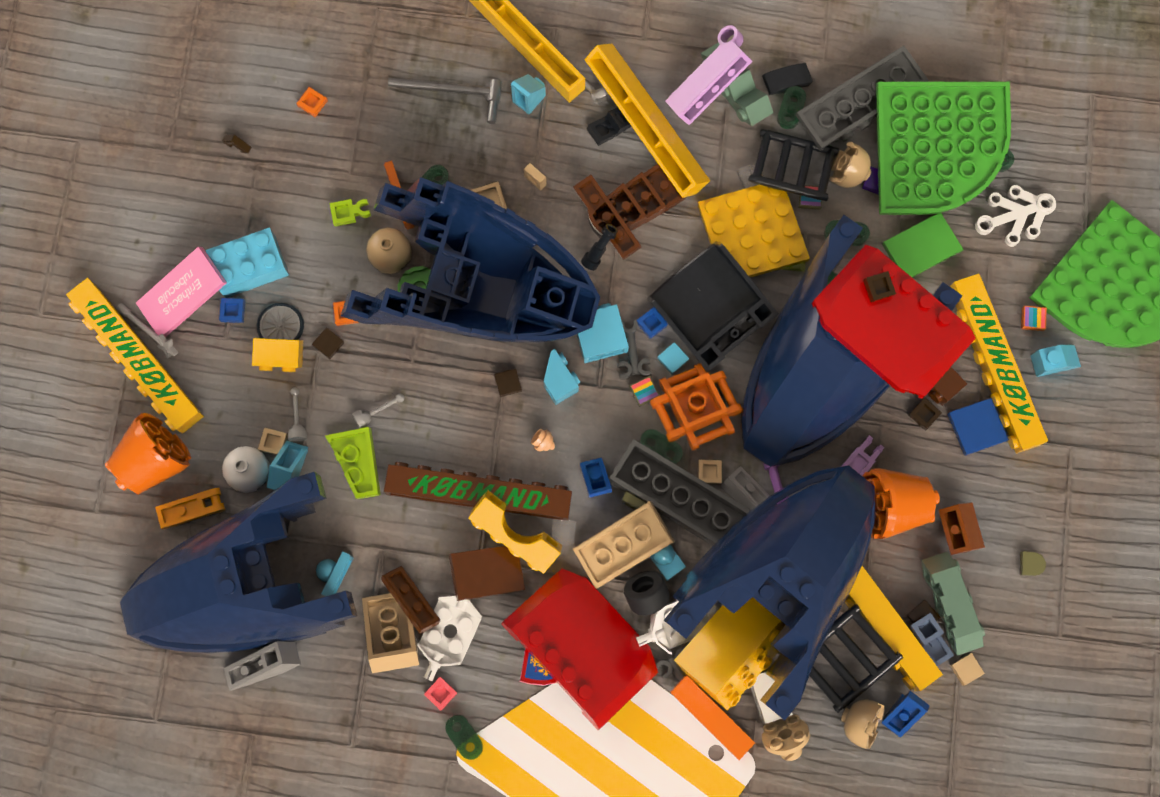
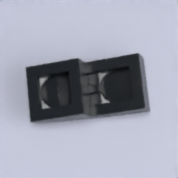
M806 63L786 66L762 75L769 95L787 93L791 88L806 87L813 82Z
M617 107L608 111L605 117L590 123L586 129L597 145L600 146L630 128L631 125Z

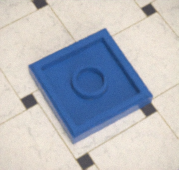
M992 398L947 414L964 456L1009 440Z

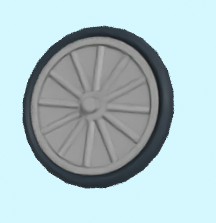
M275 303L265 308L259 315L256 324L259 338L299 340L303 333L304 320L299 310L294 306L286 303Z

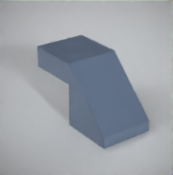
M931 613L910 625L914 636L936 666L954 656L941 636L944 633Z

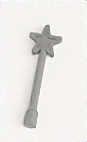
M123 303L116 307L120 314L128 317L159 343L157 347L164 351L166 358L178 354V351L173 347L172 339L167 340L163 334L158 336L135 317L131 310Z

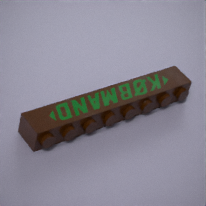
M395 462V465L388 464L384 487L386 495L474 508L487 490H489L506 503L505 512L568 521L572 491H569L567 486L555 485L554 488L545 487V483L532 482L531 485L522 484V480L509 478V482L500 481V477L486 475V478L477 477L476 473L463 472V475L454 474V470L441 468L440 472L432 471V467L418 465V468H411L409 464L403 462Z

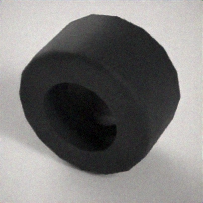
M655 571L639 572L632 576L624 586L626 600L631 610L638 615L654 614L663 609L669 601V590L661 574Z

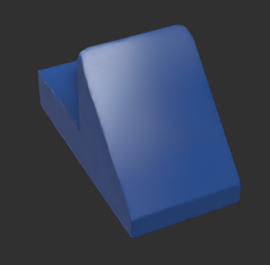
M602 457L580 463L588 498L612 492Z
M909 691L906 695L901 694L881 723L901 738L928 711L930 705L912 691Z

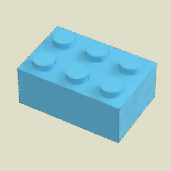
M270 227L205 250L227 282L219 290L225 298L289 276L278 242Z

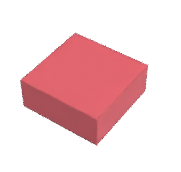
M439 677L424 693L440 711L458 694L442 677Z

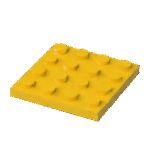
M756 185L702 200L697 204L710 244L712 245L716 241L722 243L750 278L808 262L810 259L786 191Z

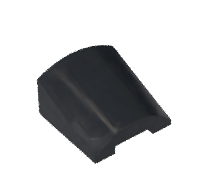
M717 241L685 264L647 298L707 372L725 359V355L758 328H763L779 314L726 247Z

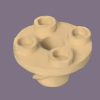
M796 714L788 716L785 721L779 719L766 723L763 726L762 742L765 749L772 754L780 755L786 761L798 759L802 754V748L808 743L810 738L808 725Z

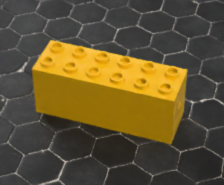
M753 597L735 613H732L722 605L674 661L694 683L728 711L730 707L735 706L739 702L742 693L755 684L757 676L762 670L768 669L771 665L772 659L779 652L771 645V642L785 624Z

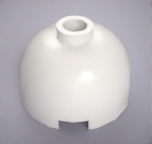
M248 446L237 447L229 452L224 459L222 465L223 477L227 484L236 491L243 493L255 492L268 481L270 463L265 455L256 448Z

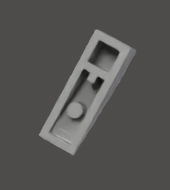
M276 641L224 668L229 691L285 673L301 665L295 642Z

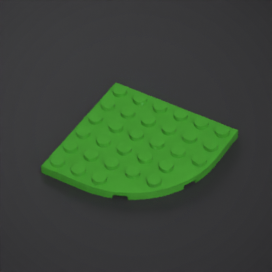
M877 82L879 215H925L946 212L969 202L988 187L1000 171L1009 149L1011 138L1010 82Z
M1111 200L1029 298L1038 306L1047 308L1048 314L1067 329L1086 340H1093L1103 343L1105 346L1119 348L1138 347L1160 340V237Z

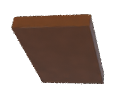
M506 546L449 554L456 601L525 590L520 558L512 555Z

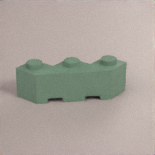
M719 42L701 53L703 61L720 45ZM747 68L721 93L736 111L740 121H744L751 126L774 113L768 95L756 89L751 72Z
M948 552L921 560L923 578L933 591L935 609L945 623L947 641L958 656L984 647L983 636H985V631L972 605V596L966 589L958 561L956 559L953 560Z

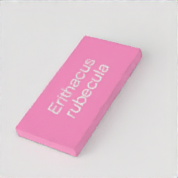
M197 247L139 299L136 304L158 336L163 334L167 337L227 282L203 247Z

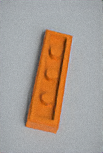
M687 675L670 691L738 760L755 744Z

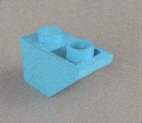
M553 349L550 353L544 377V388L555 405L579 391L578 384L580 381L574 371L570 373L566 365H568V362L562 353L558 354Z

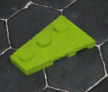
M365 427L325 435L337 461H339L344 471V475L355 498L364 499L381 495L371 428Z

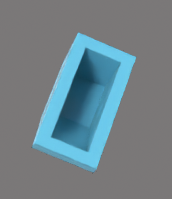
M529 74L511 83L512 102L528 114L546 96L545 84L539 78H533Z
M1057 345L1043 348L1030 356L1036 377L1081 367L1075 345Z
M290 441L285 442L269 466L267 488L276 490L289 479L300 475L308 452L307 446Z

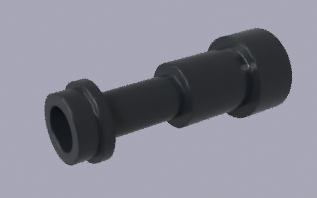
M606 224L601 230L603 235L599 241L595 242L590 251L586 252L581 259L582 265L588 270H596L601 263V257L606 251V245L610 239H615L618 230L615 226Z

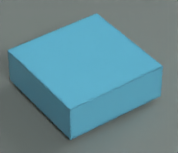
M675 342L657 357L672 375L689 361L688 356Z

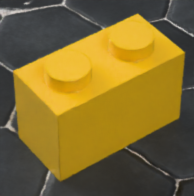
M253 338L252 366H259L261 371H273V367H282L283 372H295L296 368L302 367L303 340Z

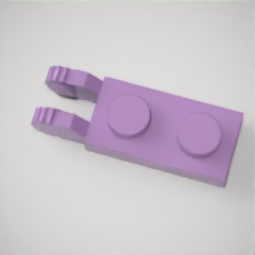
M869 435L853 451L842 466L849 465L863 476L864 472H868L876 462L875 459L884 447L880 444L874 449L871 456L867 455L864 450L873 440Z

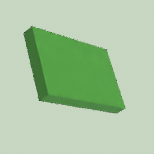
M938 213L882 243L891 260L911 277L963 251L961 244L942 213Z

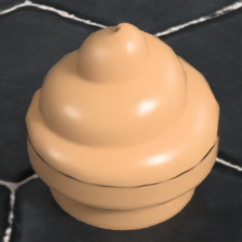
M539 429L531 440L534 449L539 452L555 448L553 436L548 430Z

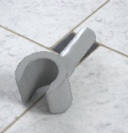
M585 80V87L591 93L593 101L595 103L605 101L606 93L604 89L595 90Z

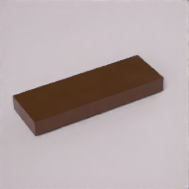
M402 566L382 575V582L419 634L440 623V618Z

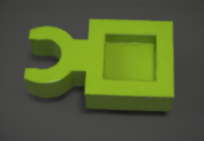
M352 199L329 203L335 227L356 223L355 216L362 218L371 216L369 210H361L363 206L369 205L367 199L359 200L354 205Z

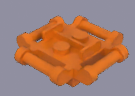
M698 363L690 370L668 379L666 377L659 379L660 387L665 394L653 398L650 404L653 409H656L667 432L666 437L669 442H674L680 437L686 436L690 448L696 450L700 448L699 445L727 434L729 436L735 433L729 417L739 415L743 412V408L740 403H737L725 380L727 377L724 371L710 375L709 372L706 373L702 364ZM715 384H718L729 406L728 408H726ZM668 402L680 426L677 429L674 428L664 407V404ZM721 421L723 426L697 437L694 434V431Z

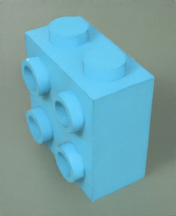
M610 303L600 305L597 309L592 328L577 334L584 363L627 353L629 349L617 304L612 306Z

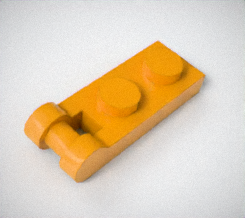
M220 488L209 489L156 506L155 509L161 529L165 530L225 511V505L220 500ZM211 499L212 505L206 507L204 500Z

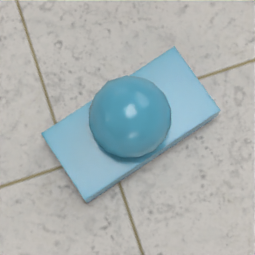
M671 545L650 557L666 581L686 567Z
M342 551L337 563L331 559H324L319 562L316 567V575L321 581L327 582L321 593L322 595L329 596L337 593L354 559L351 555Z

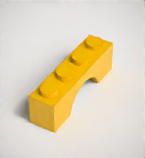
M487 490L472 509L468 519L471 520V523L477 529H483L489 533L491 539L496 543H502L508 547L512 555L527 561L531 569L539 570L544 574L560 555L562 544L544 531L534 536H523L514 532L505 519L506 503Z

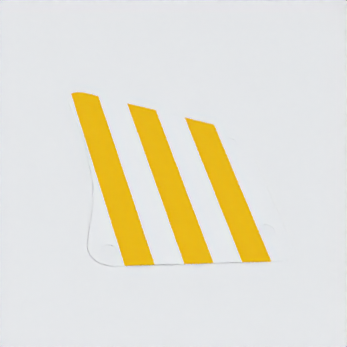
M650 680L600 730H597L582 714L583 711L558 683L551 684L465 740L458 747L456 753L458 763L467 772L481 779L506 797H739L755 773V762L749 752L738 760L673 695L653 680ZM713 745H719L724 750V756L719 761L712 760L708 755V750Z

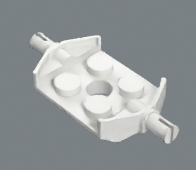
M456 596L438 598L434 612L440 618V623L425 631L420 642L417 644L428 661H430L424 678L433 681L438 668L440 669L441 666L462 664L482 619L481 614L471 603V599L456 601ZM448 625H455L457 628V634L453 638H447L444 634V629Z
M678 601L667 604L660 611L651 614L649 633L636 637L639 647L653 641L666 652L672 654L670 649L691 641L720 609L722 604L716 602L687 639L664 621Z

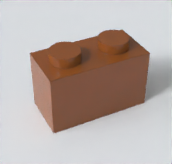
M972 502L939 509L951 555L985 548Z

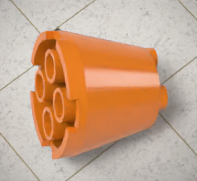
M141 413L133 420L109 460L105 463V467L117 478L115 483L122 490L128 488L138 495L184 471L190 465L188 461L191 459L189 450L176 433L172 435L168 429L161 426L163 424L162 421L151 414Z
M881 468L864 472L863 477L875 486L876 518L871 536L873 539L889 538L934 522L936 504L939 503L940 497L938 491L933 489L928 477Z

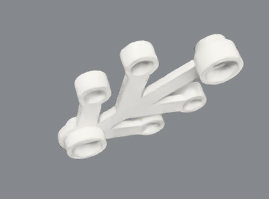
M1013 185L1008 190L1007 196L1011 200L1020 198L1031 203L1030 205H1020L1002 197L997 192L992 193L988 197L987 203L989 206H1001L1011 212L994 218L988 215L981 216L975 223V229L979 234L987 235L994 227L1016 220L1011 232L1005 237V243L1010 247H1014L1020 242V233L1028 215L1036 212L1032 225L1025 230V235L1028 239H1035L1040 235V227L1045 215L1051 214L1056 208L1055 198L1051 194L1042 193L1036 196L1022 190L1018 185ZM1012 190H1016L1018 195H1014ZM992 197H996L998 202H993ZM1041 202L1046 203L1047 208H1044ZM980 224H985L987 229H982ZM1030 229L1035 230L1036 235H1032ZM1013 236L1016 242L1010 241L1009 237Z

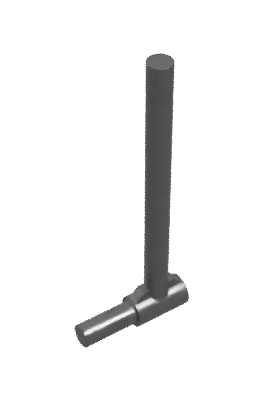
M389 78L388 80L389 87L485 95L489 102L487 123H496L497 107L501 96V80L492 79L486 86Z

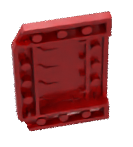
M865 245L812 302L813 308L816 307L820 316L819 321L827 332L896 391L919 395L918 398L922 399L976 339L969 325L878 248ZM888 271L896 294L871 303L863 280Z
M563 568L501 623L516 641L519 640L583 711L582 714L597 730H600L658 673L650 646L645 644L639 647L636 637L640 635L587 578Z

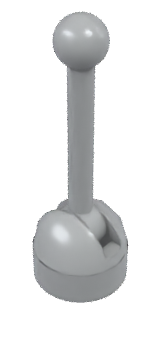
M293 387L290 393L293 396L294 425L289 428L288 440L290 442H302L307 440V432L305 427L299 424L297 398L299 389Z
M399 393L396 395V398L370 412L366 410L355 411L352 413V417L359 429L364 428L370 423L372 415L396 402H403L405 397Z

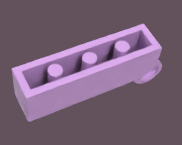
M728 25L721 29L718 34L720 45L666 100V103L688 125L753 62L739 48L743 43V35L735 26ZM734 35L733 39L727 42L728 38Z

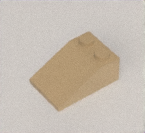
M391 593L362 598L368 660L372 673L419 665L414 626Z

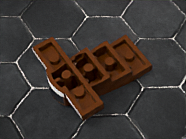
M656 164L644 174L641 172L628 183H622L608 196L605 195L592 175H589L573 186L575 192L587 207L590 226L599 238L603 235L601 230L606 224H611L617 228V236L615 239H610V242L623 260L642 248L631 232L632 230L653 220L686 199V197H681L659 164Z

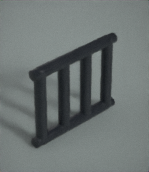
M761 129L760 137H762L754 172L749 176L748 181L789 193L828 201L829 196L826 191L834 155L837 156L839 148L829 145L820 151L813 141ZM770 140L783 143L775 179L762 176ZM792 145L804 148L796 185L783 182ZM813 151L826 154L818 190L805 187Z
M854 604L834 621L825 641L835 634L869 672V675L859 683L825 643H823L819 652L852 690L841 698L814 666L810 673L812 680L834 704L833 708L837 713L846 708L904 658L898 651L895 653L860 613L861 609L857 604ZM852 618L888 658L878 668L843 630L842 627Z

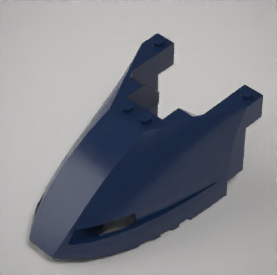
M420 177L408 190L385 183L380 188L373 210L418 226L419 229L415 242L430 254L435 255L425 289L404 282L400 292L385 288L376 297L355 290L350 291L346 296L341 312L342 317L363 324L409 326L507 342L561 340L592 328L600 296L587 271L559 242L548 233L546 234L529 220L521 218L512 210L505 209L480 194L449 181L440 185ZM538 245L566 270L571 278L562 275L555 266L533 247Z
M845 215L842 216L779 313L758 353L744 395L743 412L741 414L743 447L747 452L770 467L799 461L822 449L856 423L890 387L887 382L822 327L817 309L812 306L813 300L837 276L834 271L863 229V227ZM944 282L932 294L951 311L963 296ZM754 398V420L752 424V403ZM812 443L811 445L792 451L793 449Z
M848 465L816 471L770 495L733 525L699 560L686 576V581L674 594L673 597L678 603L664 619L668 625L687 639L717 601L732 613H735L753 597L782 621L785 626L771 642V645L779 651V657L765 673L775 682L760 701L784 721L801 701L819 651L862 567L876 518L875 486ZM803 489L802 491H800V492H798V493H796V494L790 496L789 498H787V499L784 500L783 502L777 504L778 502H780L781 500L785 499V498L788 497L789 495H791V494H793V493H795V492H797V491Z
M311 472L289 479L255 504L197 533L157 559L137 577L120 601L127 635L153 647L174 651L200 653L236 652L263 648L276 641L294 642L322 635L326 631L345 626L344 620L357 617L352 593L349 591H342L305 603L300 583L275 586L265 544L288 537L283 517L295 522L299 517L316 513L313 503L327 499L321 476L316 472Z

